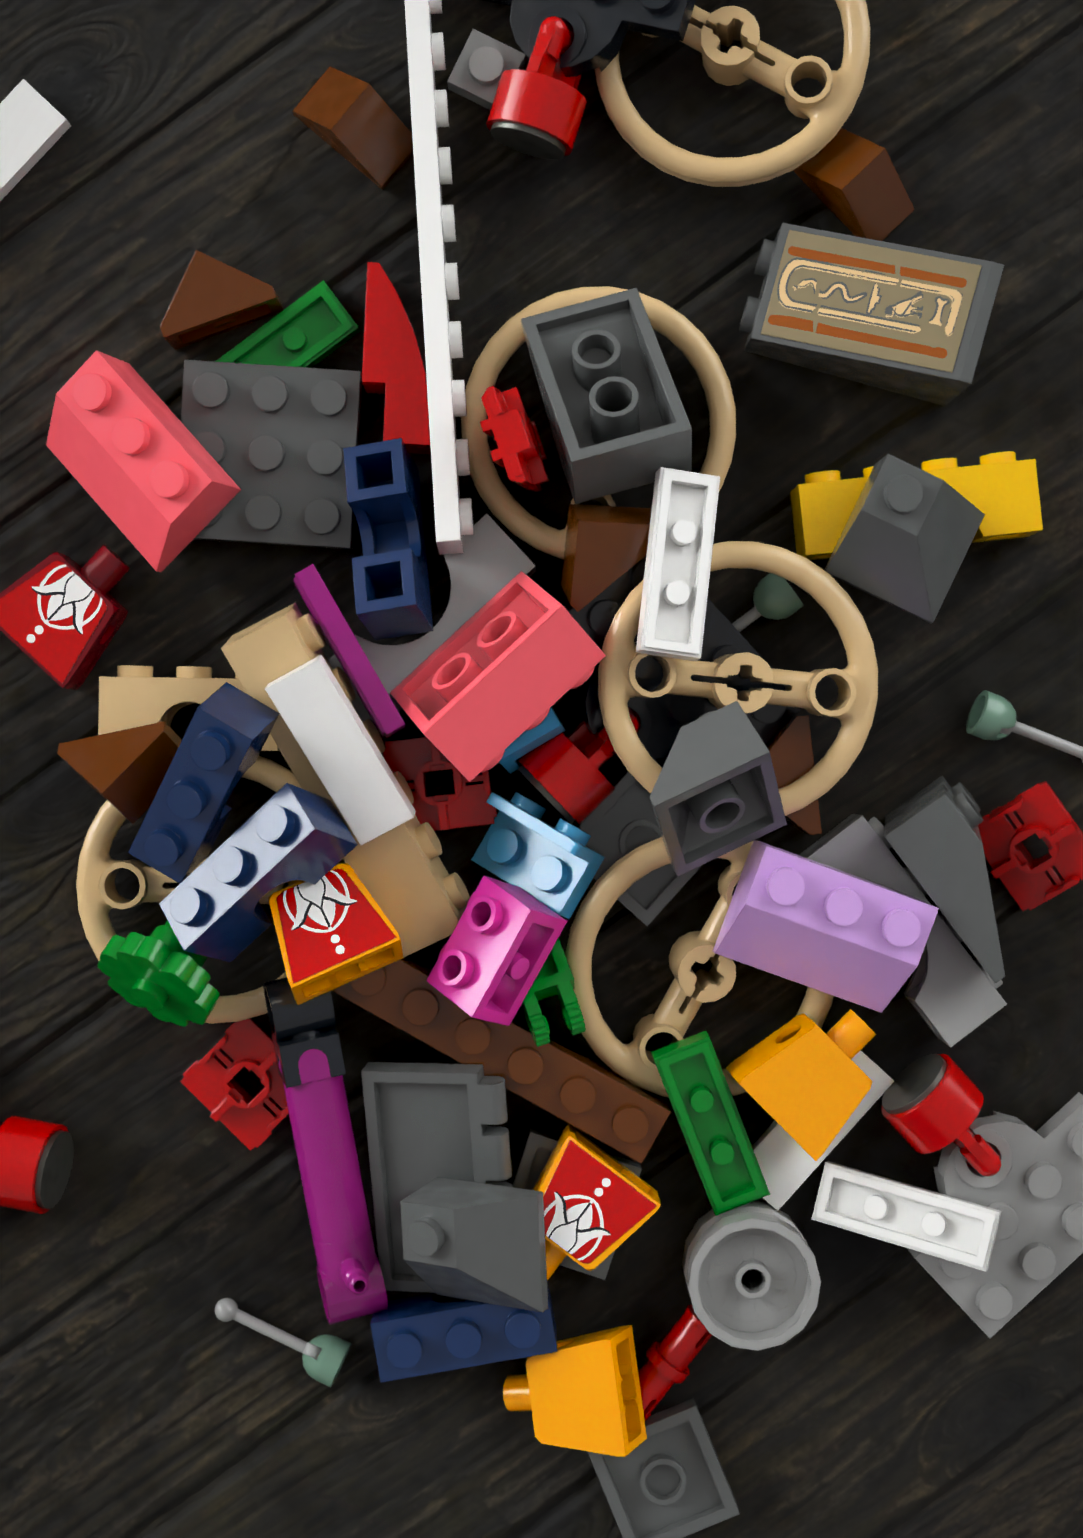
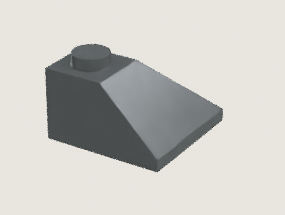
M887 454L874 465L824 571L848 585L932 624L985 514L944 480Z
M738 701L716 711L705 713L697 720L680 728L649 797L672 868L677 877L787 825L770 751Z
M436 1177L400 1201L403 1259L437 1295L542 1313L548 1309L542 1191Z

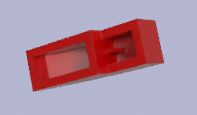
M367 262L362 383L367 393L385 394L383 441L402 438L409 453L431 454L427 377L414 330L398 293L380 263Z

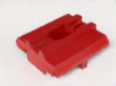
M494 385L488 387L481 397L488 419L480 421L483 432L488 436H493L498 445V449L490 451L493 462L506 469L509 480L535 492L541 491L540 484L549 481L543 464V460L547 459L535 422L530 421L518 388L514 387L501 392Z
M427 737L385 742L384 759L393 773L399 771L406 781L414 780V783H408L410 789H415L412 792L414 798L412 806L416 811L415 815L420 824L427 822L434 831L495 824L494 817H497L496 808L486 803L492 792L489 770L482 772V775H478L470 781H483V784L466 786V783H469V781ZM452 769L455 793L428 796L425 772Z
M1047 781L1037 783L1028 790L1018 794L1015 799L1007 804L997 807L990 814L982 817L984 821L978 827L985 858L992 867L991 873L995 879L1000 878L1022 911L1028 908L1031 911L1078 884L1080 879L1083 880V832ZM1035 833L1039 839H1043L1049 848V853L1039 859H1033L1021 842Z
M249 1018L234 1022L225 1031L226 1035L201 1060H196L182 1074L184 1078L180 1082L212 1113L210 1117L215 1122L220 1120L251 1151L254 1147L258 1148L272 1134L271 1131L289 1112L283 1080L278 1072L273 1040ZM244 1066L249 1071L252 1070L265 1086L254 1098L233 1079Z

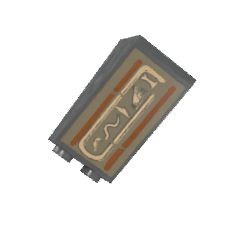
M782 223L774 241L764 238L754 274L764 276L759 298L748 296L741 318L739 331L749 333L744 351L946 406L972 384L1004 265L987 260Z

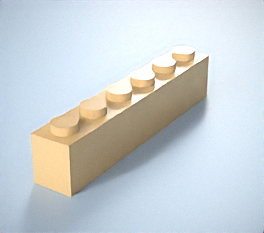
M296 603L232 635L221 648L246 693L278 713L279 711L265 690L266 686L321 654L350 703L352 704L351 701L355 700V692L349 678L340 667L334 669L331 667L321 649L325 647L326 642L319 625L309 613L303 616ZM279 714L270 732L273 740L301 788L329 799L358 844L343 860L351 866L398 932L402 944L403 958L450 936L465 911L470 896L460 876L455 872L449 875L440 860L439 855L442 854V847L431 825L427 822L420 824L415 815L409 821L360 845L284 719ZM369 719L362 721L379 751L383 753L385 747L377 728ZM399 771L394 772V776L411 804H413L414 798L407 781Z

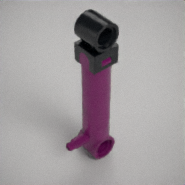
M287 977L263 982L278 1072L283 1080L318 1265L316 1268L326 1318L329 1325L385 1311L388 1309L387 1294L372 1237L343 1079L346 1071L339 1033L334 1028L336 1022L331 992H326L297 1005Z

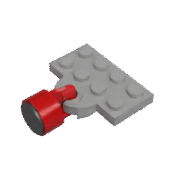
M929 1054L908 1065L894 1078V1082L885 1091L882 1098V1115L916 1152L928 1154L942 1149L938 1167H933L939 1193L1000 1210L1001 1216L989 1267L986 1272L912 1249H908V1251L978 1327L991 1338L1083 1253V1095L1078 1092L1037 1131L1017 1117L993 1111V1115L976 1118L983 1106V1093L947 1054Z

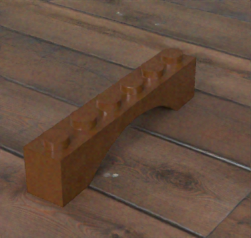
M410 955L331 990L462 1064H483L484 1076L503 1077L506 1089L641 1164L671 1112L666 1098L636 1087L613 1072L609 1067L592 1061L551 1040L550 1043L537 1047L529 1028L512 1020L510 1026L472 1018L426 981L432 970Z

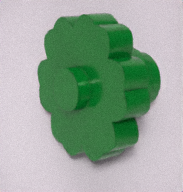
M168 920L165 925L157 926L150 936H144L136 932H130L126 938L113 935L100 954V961L97 966L104 974L110 977L108 985L114 991L121 994L128 1003L136 1007L146 1008L155 1018L161 1021L171 1022L182 1027H186L190 1021L203 1025L220 996L217 989L208 984L211 976L202 968L208 957L184 951Z

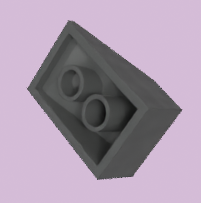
M637 288L521 319L522 329L558 456L575 504L655 482V473L660 467L692 472V427Z
M940 776L885 815L884 837L985 971L997 983L1005 977L984 848L978 827L984 821L979 813L981 809L961 782L951 788L945 778Z

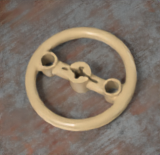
M835 0L840 11L844 33L843 59L841 67L837 71L831 70L828 63L819 57L811 55L796 59L760 40L759 25L755 17L744 8L725 6L709 13L694 5L684 40L680 42L702 53L703 67L710 78L716 83L726 86L739 85L748 79H752L784 96L788 110L795 116L810 119L809 124L802 131L781 145L748 156L720 158L695 154L673 145L657 134L641 118L631 102L622 80L619 53L602 72L599 68L595 69L598 90L607 114L622 138L642 158L661 171L687 182L712 187H740L765 182L793 171L814 157L836 136L852 113L861 93L870 56L871 28L866 0ZM642 33L643 35L649 36V37H659V36H654V35H649V34H644V33ZM734 39L741 42V48L732 46L727 53L721 52L720 44L729 47ZM803 78H813L818 80L824 89L820 94L806 98L798 95L794 91L793 86Z
M610 286L580 287L557 292L531 303L511 317L490 338L474 364L465 389L467 416L461 417L462 439H468L470 475L480 497L492 514L513 535L533 548L560 559H564L567 525L562 530L548 526L529 514L507 490L492 461L487 434L483 432L480 421L487 419V413L481 397L488 387L495 386L498 376L509 358L526 341L522 329V318L626 291L627 289ZM639 292L652 328L668 338L685 355L695 369L705 391L709 409L710 437L706 458L700 473L720 476V491L732 462L736 440V406L730 380L718 354L699 329L684 315L664 302ZM611 494L593 499L601 502L604 506H616ZM574 499L571 500L570 504H575Z
M726 541L713 544L710 572L727 568L764 571L791 581L810 594L827 612L839 632L847 655L848 664L846 668L815 669L811 672L770 668L769 664L760 656L749 652L725 654L713 662L690 661L636 653L634 639L639 627L643 579L629 593L615 614L603 643L602 651L606 656L599 662L598 698L603 724L613 749L628 772L651 793L662 767L650 756L637 735L628 709L630 698H655L665 694L708 698L709 702L717 709L738 701L745 713L755 712L769 704L804 708L810 714L839 719L841 722L840 730L824 757L809 772L793 783L779 789L786 816L805 808L826 794L847 773L861 752L873 724L878 700V666L874 644L865 620L850 595L829 573L809 559L785 548L760 542ZM646 656L655 658L663 668L662 682L652 691L644 690L638 684L635 677L637 664ZM740 671V676L750 679V682L784 685L785 690L749 688V690L739 691L737 694V690L727 687V684L692 681L691 676L728 678V676L738 675ZM825 676L832 678L838 687L837 701L828 709H824L818 703L815 694L817 683Z
M258 756L256 762L242 776V778L258 782L275 792H278L286 783L301 788L291 770L262 756ZM107 800L100 807L87 831L79 856L76 880L79 915L86 938L98 961H100V954L111 937L117 935L109 917L111 909L117 908L122 910L140 905L143 902H161L176 888L170 887L168 883H178L156 869L147 866L142 861L133 859L115 860L111 858L110 849L113 840L127 818ZM342 859V860H341L338 864H336L335 866H337V865H339V864H341V863H345L344 860ZM122 868L131 870L139 879V893L133 900L125 899L116 890L115 878ZM285 882L268 891L259 900L260 904H269L268 897L288 887V883ZM286 972L283 973V974H282L280 977H278L277 979L286 978V977H287ZM263 986L237 995L219 996L215 1007L205 1023L238 1022L266 1014L267 1008Z
M660 837L645 843L617 860L595 882L578 909L570 929L565 956L574 977L575 989L573 990L584 1018L586 1031L582 1032V1035L595 1054L613 1072L636 1087L659 1096L668 1097L652 1053L645 1049L647 1041L651 1036L661 1032L673 1035L670 1044L683 1040V1036L702 1003L715 1002L726 996L733 988L736 979V965L734 961L715 954L713 949L731 903L734 887L739 881L753 841L717 857L729 860L731 863L720 874L718 880L720 898L701 931L688 932L679 937L672 945L669 954V968L675 978L655 1014H649L641 1018L636 1024L633 1032V1041L629 1044H623L613 1034L601 1015L595 1000L592 984V955L600 927L616 900L633 883L651 871L671 863L663 838ZM710 960L713 964L709 971L699 969L694 973L691 968L695 961L705 964ZM807 986L805 997L796 1016L804 1013L822 1028L832 1006L834 996ZM722 1069L732 1096L746 1092L727 1069Z

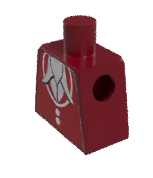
M105 544L101 546L82 568L69 556L55 552L0 593V630L62 688L78 690L127 617L128 611L108 592L131 568Z

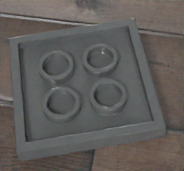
M184 360L181 422L241 488V491L194 540L352 550L354 512L347 503L343 448L359 446L362 397L361 371Z

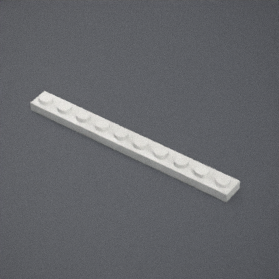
M404 0L436 543L439 555L463 553L462 535H474L472 500L471 498L460 499L459 476L470 475L468 439L456 438L455 417L467 416L464 380H453L452 358H463L461 321H449L448 300H459L460 297L457 262L446 263L445 242H456L454 205L442 204L441 185L453 184L450 147H439L438 137L439 127H449L447 89L436 90L435 71L446 70L443 32L432 33L431 14H442V0Z

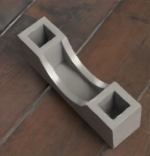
M485 514L473 526L474 535L462 536L463 553L443 554L450 573L451 591L447 608L442 618L433 627V631L412 642L400 645L377 644L355 635L398 712L403 708L390 692L516 575L522 571L530 577L536 572V566L488 514ZM334 654L328 660L333 669L340 667L343 670ZM354 689L355 700L351 702L361 720L369 719L373 722Z
M851 814L799 854L802 857L913 896L930 904L925 897L927 892L908 867L905 866L903 868L889 849L892 846L884 837L885 827L876 817L867 821L863 815ZM941 912L940 914L937 913L918 967L914 970L912 978L903 994L936 1037L951 1048L1006 1006L1007 1003L996 990L1003 984L1002 980L995 983L979 961L972 959L961 944L963 940Z

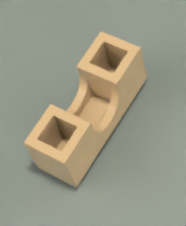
M117 666V677L99 676L98 735L163 721L170 726L172 719L179 710L190 704H202L226 682L244 693L246 691L236 674L235 678H212V667L178 666L176 667V678L153 677V666ZM269 734L261 751H280L271 734Z

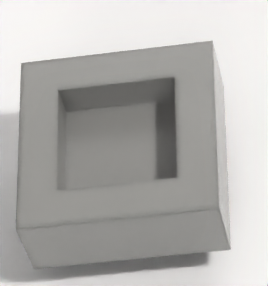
M472 29L447 81L448 90L491 110L502 73L510 69L523 70L526 64V55L482 32Z

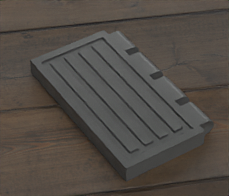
M368 1062L362 1069L361 1075L378 1260L385 1289L389 1291L435 1293L403 1259L400 1201L436 1177L513 1187L509 1182H498L507 1180L512 1176L509 1130L501 1126H488L503 1124L508 1120L505 1079L500 1076H484L483 1064Z

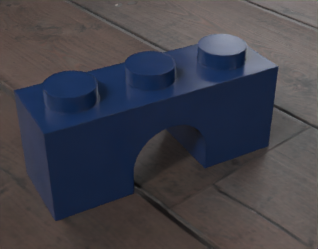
M402 438L343 448L347 503L355 514L363 550V556L352 558L356 615L375 640L433 631L419 469Z
M227 682L197 707L128 853L179 884L184 881L209 855L232 809L225 804L241 777L256 762L280 713Z
M286 783L164 898L159 905L184 951L230 963L272 925L259 902L268 891L280 884L294 880H302L315 885L358 844L329 799Z
M548 1280V1309L543 1313L471 1300L439 1303L434 1301L433 1293L388 1301V1309L374 1313L370 1323L380 1382L558 1352L557 1329Z

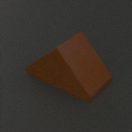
M331 66L292 111L294 116L382 190L413 155L412 133L369 83Z
M843 128L814 157L793 170L852 234L857 237L883 241L915 210L886 149Z
M195 250L160 324V329L165 340L174 350L278 314L284 309L273 286Z
M569 504L561 586L569 603L577 612L646 556L652 508Z
M809 715L791 717L787 724L766 745L770 751L778 789L793 783L814 767ZM818 799L805 808L785 816L786 820L802 833L809 835L822 834Z
M163 721L59 743L57 754L94 790L134 824L151 806L182 739Z

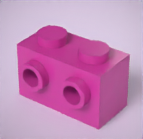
M483 876L476 891L470 896L466 909L448 942L441 949L438 960L426 981L472 1018L510 1026L567 920L521 887Z

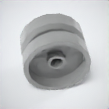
M756 1200L715 1216L713 1209H711L698 1219L685 1240L682 1268L694 1313L711 1335L731 1347L759 1351L783 1345L805 1328L818 1305L821 1279L815 1256L803 1234L789 1215L781 1210L777 1211L768 1202ZM751 1269L758 1270L753 1276H749L746 1271Z

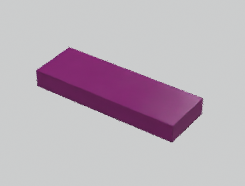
M314 564L294 574V583L298 592L319 625L325 639L381 736L388 738L404 729L405 723Z

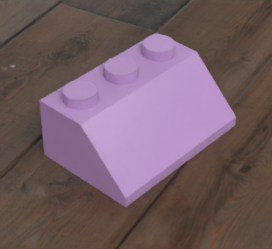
M753 840L713 952L882 1013L918 967L939 908L913 896L764 842Z

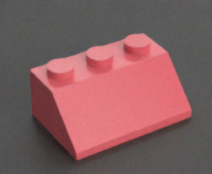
M96 350L56 393L46 446L156 572H162L241 491V488L129 363Z
M521 571L394 688L390 694L420 731L470 782L480 772L493 768L503 757L505 749L524 731L538 726L547 717L550 707L566 692L585 683L592 675L595 666L606 655L560 602Z

